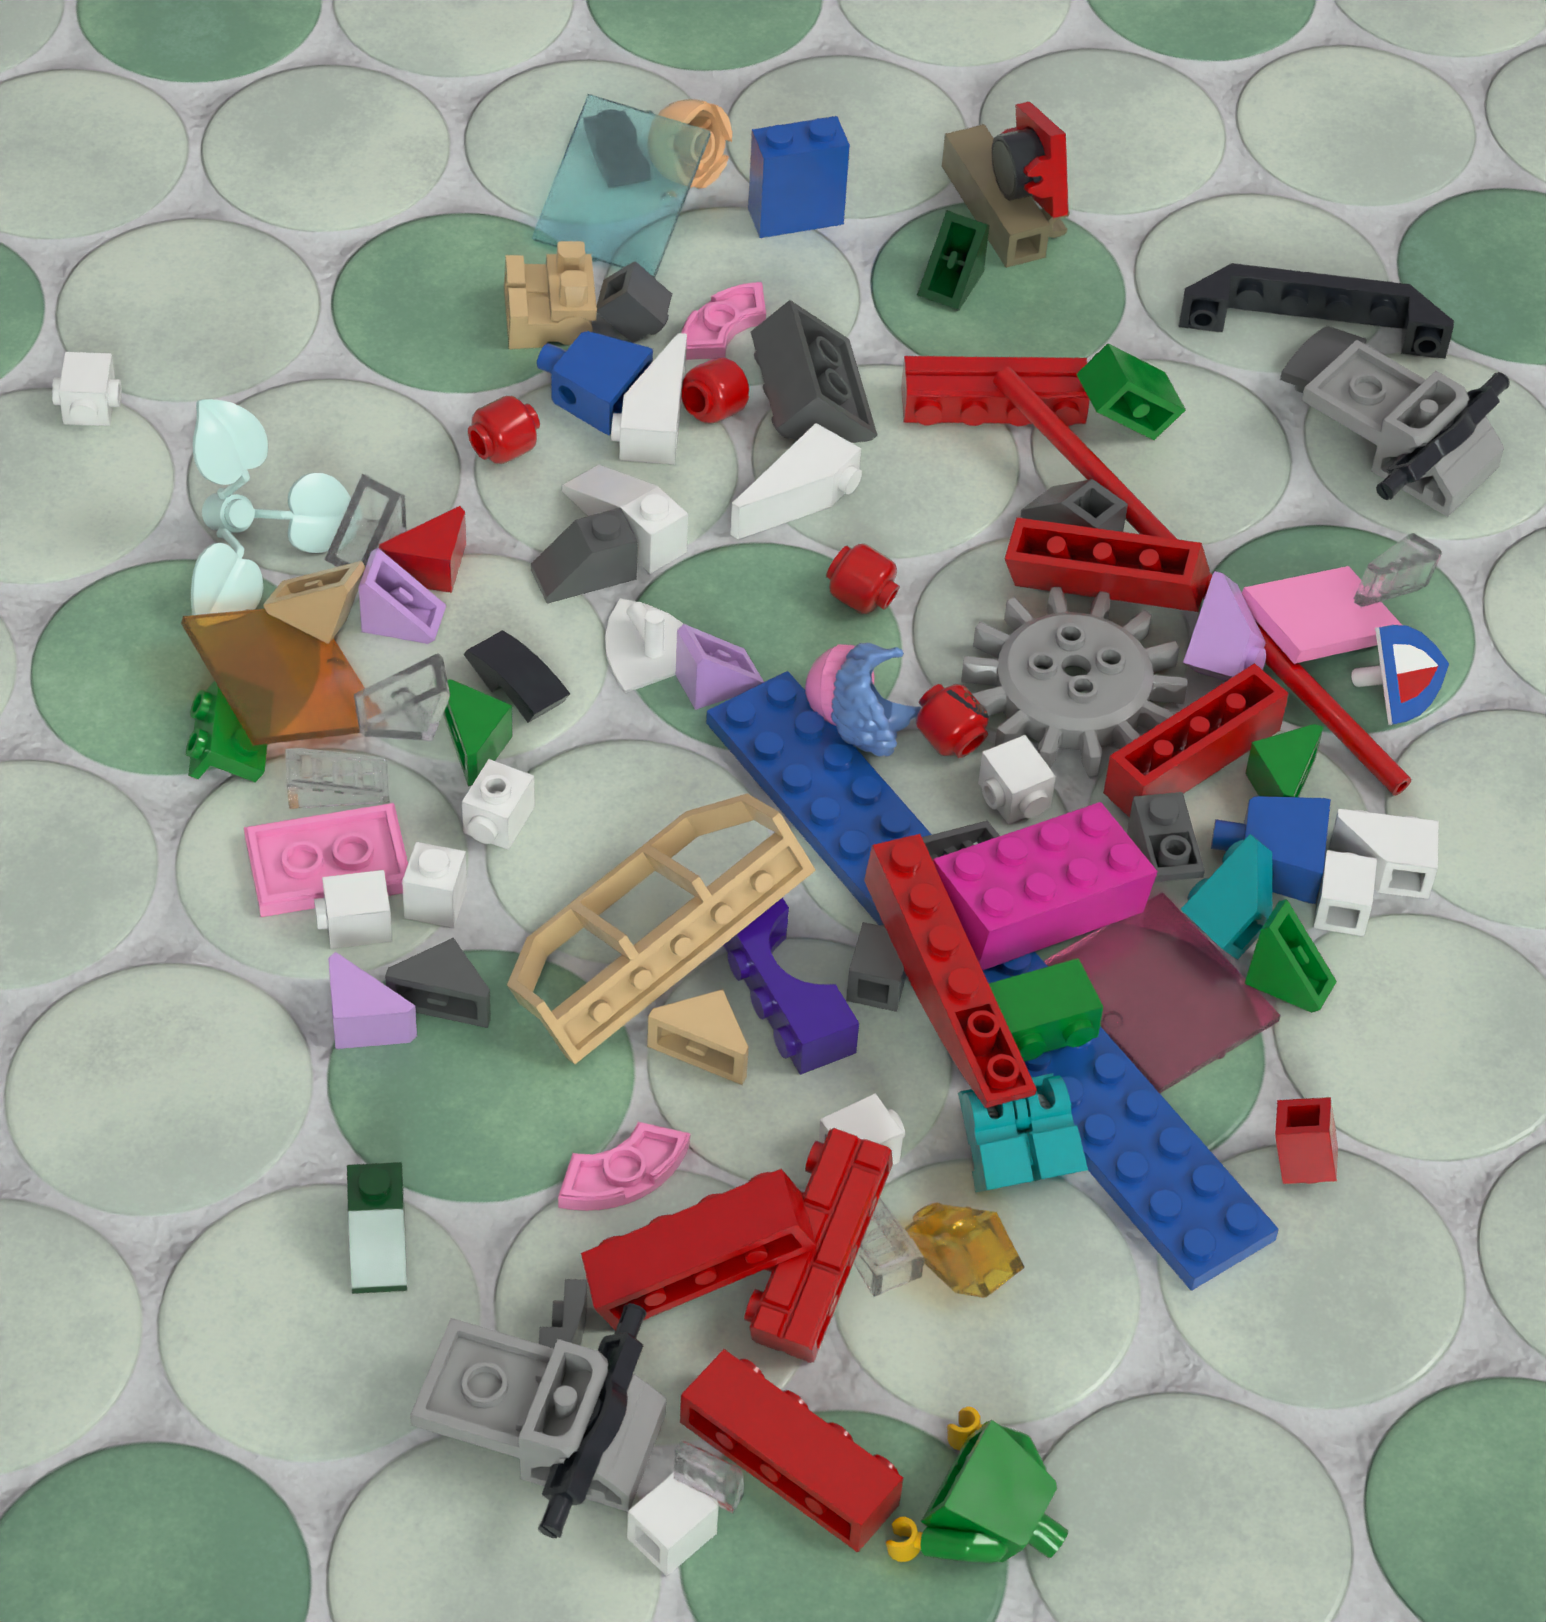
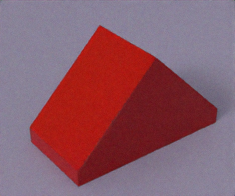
M458 506L379 544V549L425 588L452 593L466 547L465 511L461 506Z

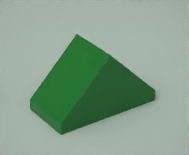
M449 679L441 681L442 713L469 787L473 785L488 759L495 761L513 737L512 705Z
M1312 724L1252 742L1245 774L1258 796H1300L1317 757L1323 726Z
M1285 899L1277 903L1260 931L1244 984L1311 1013L1319 1011L1337 981L1289 901Z

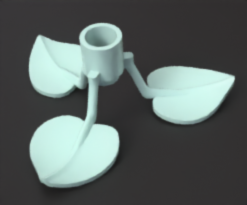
M202 399L196 402L197 417L193 436L194 461L200 474L205 479L215 484L228 485L226 488H219L217 493L210 495L205 500L202 507V517L210 529L217 531V537L224 538L230 545L213 543L205 548L199 555L193 570L191 583L192 615L197 629L208 630L240 621L249 616L258 606L263 593V578L258 565L252 560L242 559L244 547L231 534L232 532L239 533L249 528L254 518L290 520L288 526L290 543L304 552L322 553L337 547L350 535L357 519V506L344 486L334 477L323 473H308L301 476L290 488L288 493L290 511L254 509L247 497L233 493L249 481L250 475L247 469L256 468L266 460L268 454L266 432L260 421L252 413L239 405L222 400Z

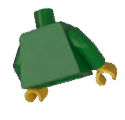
M969 1406L962 1408L958 1412V1423L961 1427L953 1423L947 1425L949 1445L960 1452L921 1520V1523L927 1527L923 1532H920L912 1519L907 1517L895 1519L892 1523L893 1533L910 1538L904 1542L886 1541L888 1554L898 1562H907L915 1558L921 1549L922 1554L927 1557L955 1561L996 1563L997 1561L1005 1562L1029 1544L1047 1558H1051L1064 1543L1068 1535V1529L1044 1513L1057 1490L1056 1480L1047 1472L1032 1438L1025 1433L999 1425L993 1420L980 1424V1414L975 1408Z

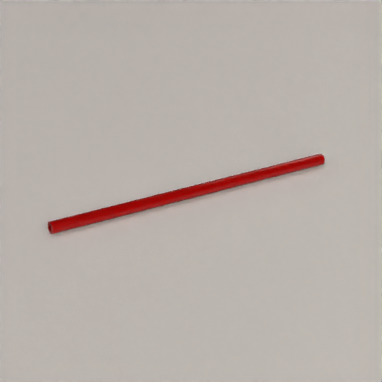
M1005 367L996 374L993 384L1087 480H1095L1128 504L1125 520L1139 534L1177 539L1010 367ZM1210 572L1202 598L1203 600L1205 599L1212 578V574ZM1256 621L1266 641L1264 647L1266 650L1265 664L1393 796L1403 792L1411 783V777L1299 663L1294 664Z

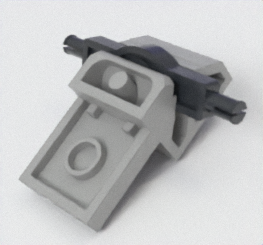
M1356 340L1304 387L1302 401L1377 445L1371 471L1384 479L1376 486V491L1382 499L1389 500L1390 498L1391 500L1402 489L1448 517L1500 465L1504 447L1486 415L1500 403L1498 396L1509 387L1510 381L1505 374L1501 372L1494 373L1481 388L1467 392L1465 387L1438 371L1424 379L1361 341Z
M625 1304L615 1333L603 1337L597 1351L557 1339L554 1348H550L451 1318L410 1414L411 1425L520 1458L521 1479L544 1486L542 1495L549 1500L542 1521L538 1526V1530L545 1536L561 1538L571 1507L582 1504L585 1499L628 1512L631 1509L666 1415V1398L648 1383L633 1374L643 1349V1344L636 1338L647 1313L636 1304Z

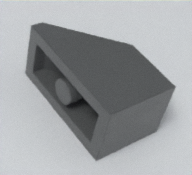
M621 508L576 519L531 563V572L546 603L637 580V539Z

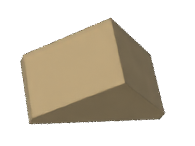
M362 561L284 580L278 585L263 606L268 614L329 644L348 618L365 566Z
M723 989L652 1009L648 1016L647 1047L743 1085L747 1078L749 1047Z

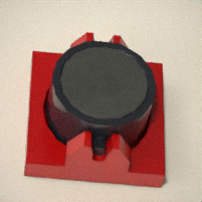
M1030 101L1015 104L1016 127L1004 130L1000 135L994 137L992 143V166L998 187L1003 196L1010 201L1032 196L1034 201L1052 218L1068 215L1067 212H1069L1066 133Z

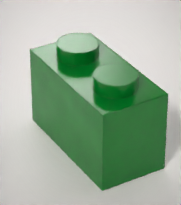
M1109 343L1095 354L1076 374L1097 413L1152 440L1161 435L1186 411L1166 372Z
M1079 958L989 983L1024 1061L1033 1060L1045 1052L1062 1047L1082 1046L1099 1035L1104 1006Z

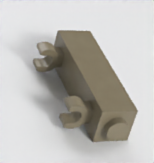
M985 124L946 133L942 168L975 220L990 225L988 240L1004 266L1007 268L1046 258L1048 237L1057 238L1067 233V228L1060 218L1068 217L1070 212H1067L1068 215L1052 218L1043 208L1039 209L1032 196L1012 201L1003 196L996 182L992 166L991 148L994 138Z

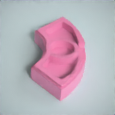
M762 282L746 283L722 290L712 295L711 301L698 311H692L681 332L687 334L686 360L725 358L727 345L736 334L747 328L756 327L766 319Z
M638 1122L630 1137L611 1150L597 1154L573 1153L558 1196V1208L582 1211L603 1210L629 1204L648 1195L670 1178L680 1166L690 1145V1133Z

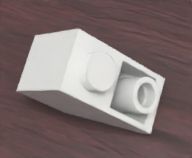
M1338 809L1330 839V848L1336 852H1351L1360 856L1377 858L1374 889L1378 893L1429 899L1438 869L1439 821L1419 819L1413 816L1402 817L1370 813L1364 810Z

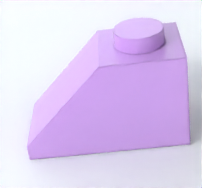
M1214 571L1183 663L1197 673L1227 681L1254 663L1263 670L1266 661V650L1264 649L1266 641L1239 586L1223 573Z

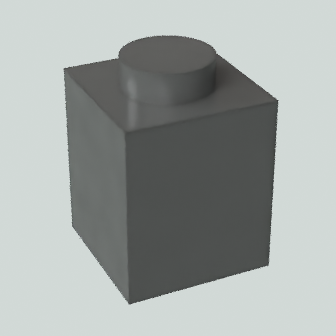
M634 261L603 280L597 302V313L631 343H635L649 334H657L666 325L669 318L668 310L672 293Z
M863 922L849 969L846 1001L897 1012L907 976L904 966L884 925Z

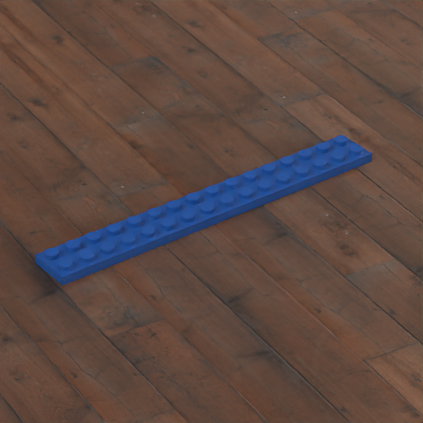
M789 671L707 710L706 724L878 925H884L864 881L871 847L874 844L921 834L922 837L932 835L855 746L846 743L841 738L836 725L830 724L818 712L812 710L806 698L804 688ZM1032 952L985 969L983 972L988 983H992L1048 966L1036 952ZM1101 1026L1098 1037L1091 1039L1082 1046L1062 1047L1045 1052L1033 1060L1024 1061L1031 1077L1053 1073L1054 1076L1060 1075L1063 1078L1070 1097L1074 1125L1078 1126L1088 1171L1191 1291L1276 1241L1279 1228Z

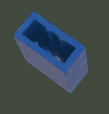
M838 116L752 129L748 210L759 238L844 225L850 144Z

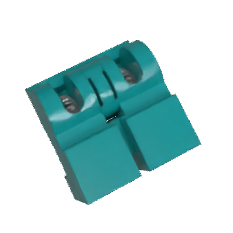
M1051 1073L1031 1077L1037 1089L1034 1096L988 1108L983 1106L972 1089L958 1092L967 1141L971 1147L975 1171H972L975 1193L1088 1170L1078 1126L1074 1125L1069 1093L1060 1075L1054 1076Z

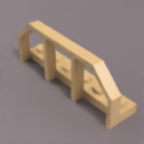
M748 793L686 811L526 938L507 986L519 1004L541 1020L565 1057L573 1064H576L799 885L816 869L781 813ZM754 820L775 832L707 887L700 876L671 859L698 836ZM654 871L695 896L634 946L626 934L599 916ZM583 928L622 954L552 1011L544 1000L533 993L547 957Z

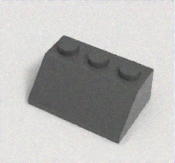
M791 300L751 331L755 347L754 358L760 366L764 380L763 391L769 399L773 413L771 418L772 424L781 436L797 441L815 423L851 443L871 441L878 436L850 339Z

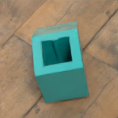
M1251 834L1245 840L1234 843L1226 851L1222 859L1223 864L1210 878L1202 879L1191 889L1187 897V903L1181 908L1221 949L1237 960L1258 939L1263 925L1273 911L1272 851Z

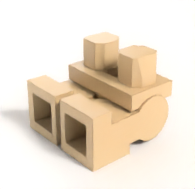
M558 242L557 254H546V264H524V255H506L504 295L509 349L543 347L547 342H560L564 345H571L582 332H593L592 321H596L597 317L592 255L585 254L584 242Z

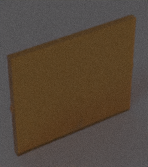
M247 609L244 611L183 616L181 624L253 746L385 730L387 724L334 638L327 644L268 614L265 609Z

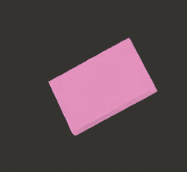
M1349 566L1244 587L1242 595L1254 619L1294 664L1376 646L1375 628L1402 625Z
M394 803L244 827L245 842L261 917L314 909V899L324 898L322 877L384 870L388 896L403 894L402 880L408 866V861Z

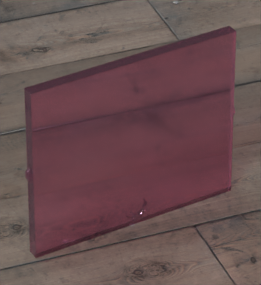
M1163 892L1147 901L1143 913L1098 928L1093 933L1044 960L1047 966H1052L1079 958L1104 1006L1100 1026L1159 1093L1164 1092L1216 1059H1222L1226 1053L1279 1022L1281 1017L1255 988L1244 984L1246 979Z

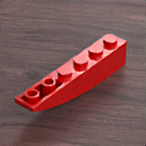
M921 834L872 845L864 879L865 884L924 1011L961 1074L985 1108L1034 1096L1037 1091Z

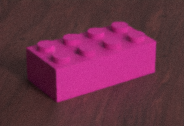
M1102 802L933 859V863L982 970L1143 913L1158 873Z

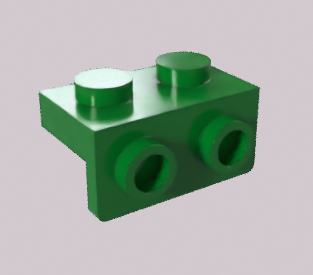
M219 675L206 691L200 690L195 696L190 710V716L195 718L194 731L190 735L186 746V756L190 757L188 776L199 779L210 766L256 783L265 772L273 695Z

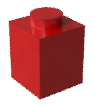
M1331 1097L1277 1100L1275 1137L1283 1184H1314L1337 1181L1338 1142Z

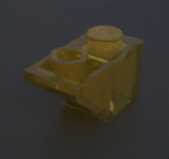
M939 1202L931 1203L919 1209L913 1215L914 1221L898 1233L901 1241L949 1288L958 1294L986 1298L1025 1268L997 1212L972 1209L971 1207L944 1205Z

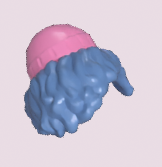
M859 643L856 646L839 644L828 649L815 660L806 679L805 694L812 710L818 712L830 724L835 725L841 738L846 743L852 744L865 752H872L876 756L887 757L893 754L894 748L897 746L896 732L906 728L910 724V720L917 717L922 707L908 706L886 700L874 686V668L891 658L902 657L904 652L898 647L885 649L872 643Z

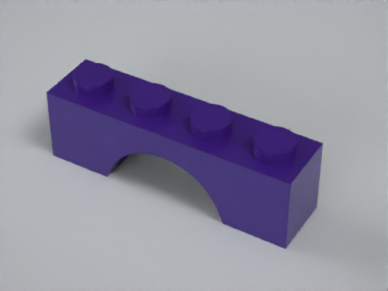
M782 897L723 946L728 952V963L734 977L738 981L744 979L750 990L751 1002L757 1016L762 1020L767 1018L773 1028L774 1041L779 1053L784 1059L790 1057L797 1071L802 1075L856 1054L859 1022L836 984H813L801 981L785 972L775 961L772 953L787 938L789 907Z

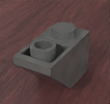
M1089 479L1052 486L1021 510L1020 516L1025 519L1123 532L1128 504L1095 480Z
M1183 792L1134 796L1127 834L1158 871L1154 882L1204 878L1205 870Z

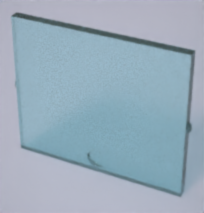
M588 94L535 227L532 239L556 248L557 243L560 241H581L585 244V254L592 255V261L598 260L620 268H624L636 261L655 278L710 138V131L654 114L651 110L643 111Z

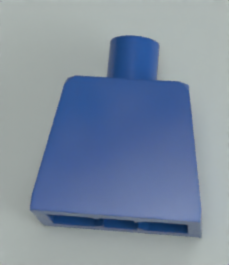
M586 331L582 332L567 350L546 343L539 353L537 368L551 374V399L556 405L602 433L610 435L613 413L622 414L624 394L653 362V349Z
M1254 796L1249 799L1244 824L1215 819L1211 849L1227 851L1234 843L1245 840L1249 834L1253 835L1272 851V892L1316 904L1324 871L1331 799Z

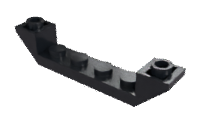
M1231 263L1184 289L1179 318V327L1223 332L1227 308L1399 328L1402 329L1401 354L1446 359L1454 328V320L1410 284Z

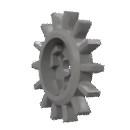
M1051 587L1046 611L1048 615L1035 619L1015 597L1007 600L1004 620L1014 631L1011 635L982 622L978 623L975 627L973 647L998 659L964 656L961 682L995 686L992 689L973 693V696L987 711L988 716L1003 712L1008 718L997 728L995 747L1026 734L1040 742L1038 753L1049 768L1056 761L1058 748L1080 750L1082 765L1087 776H1098L1102 757L1101 747L1115 743L1121 749L1140 737L1135 731L1138 725L1151 730L1175 714L1149 701L1184 704L1188 678L1153 675V672L1176 667L1180 649L1176 641L1144 649L1140 641L1149 633L1152 615L1143 610L1122 627L1107 620L1110 611V597L1107 592L1100 591L1091 603L1090 613L1085 614L1068 612L1067 600L1061 587ZM1037 666H1045L1048 669L1042 670L1037 668ZM1069 666H1078L1083 668L1088 674L1072 677L1066 674L1063 669ZM1086 690V691H1088L1089 693L1083 694V693H1079V692Z

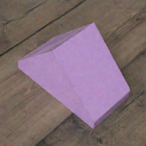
M379 548L371 551L359 584L362 632L426 644L435 641L446 604Z
M683 624L677 630L676 677L695 710L733 698L764 683L744 648L686 624Z
M334 952L328 958L336 1049L410 1043L417 1037L416 1009L414 1004L337 952Z

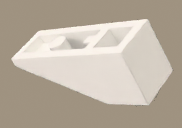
M678 333L624 394L622 414L613 413L611 441L620 442L619 461L675 465L682 406V381L686 371L687 334Z
M815 423L732 502L730 535L736 539H741L832 507L844 494H851L861 480L862 471L859 469L861 448Z
M597 465L562 485V492L588 516L621 508L637 539V562L649 574L687 553L688 513L660 487L602 465Z

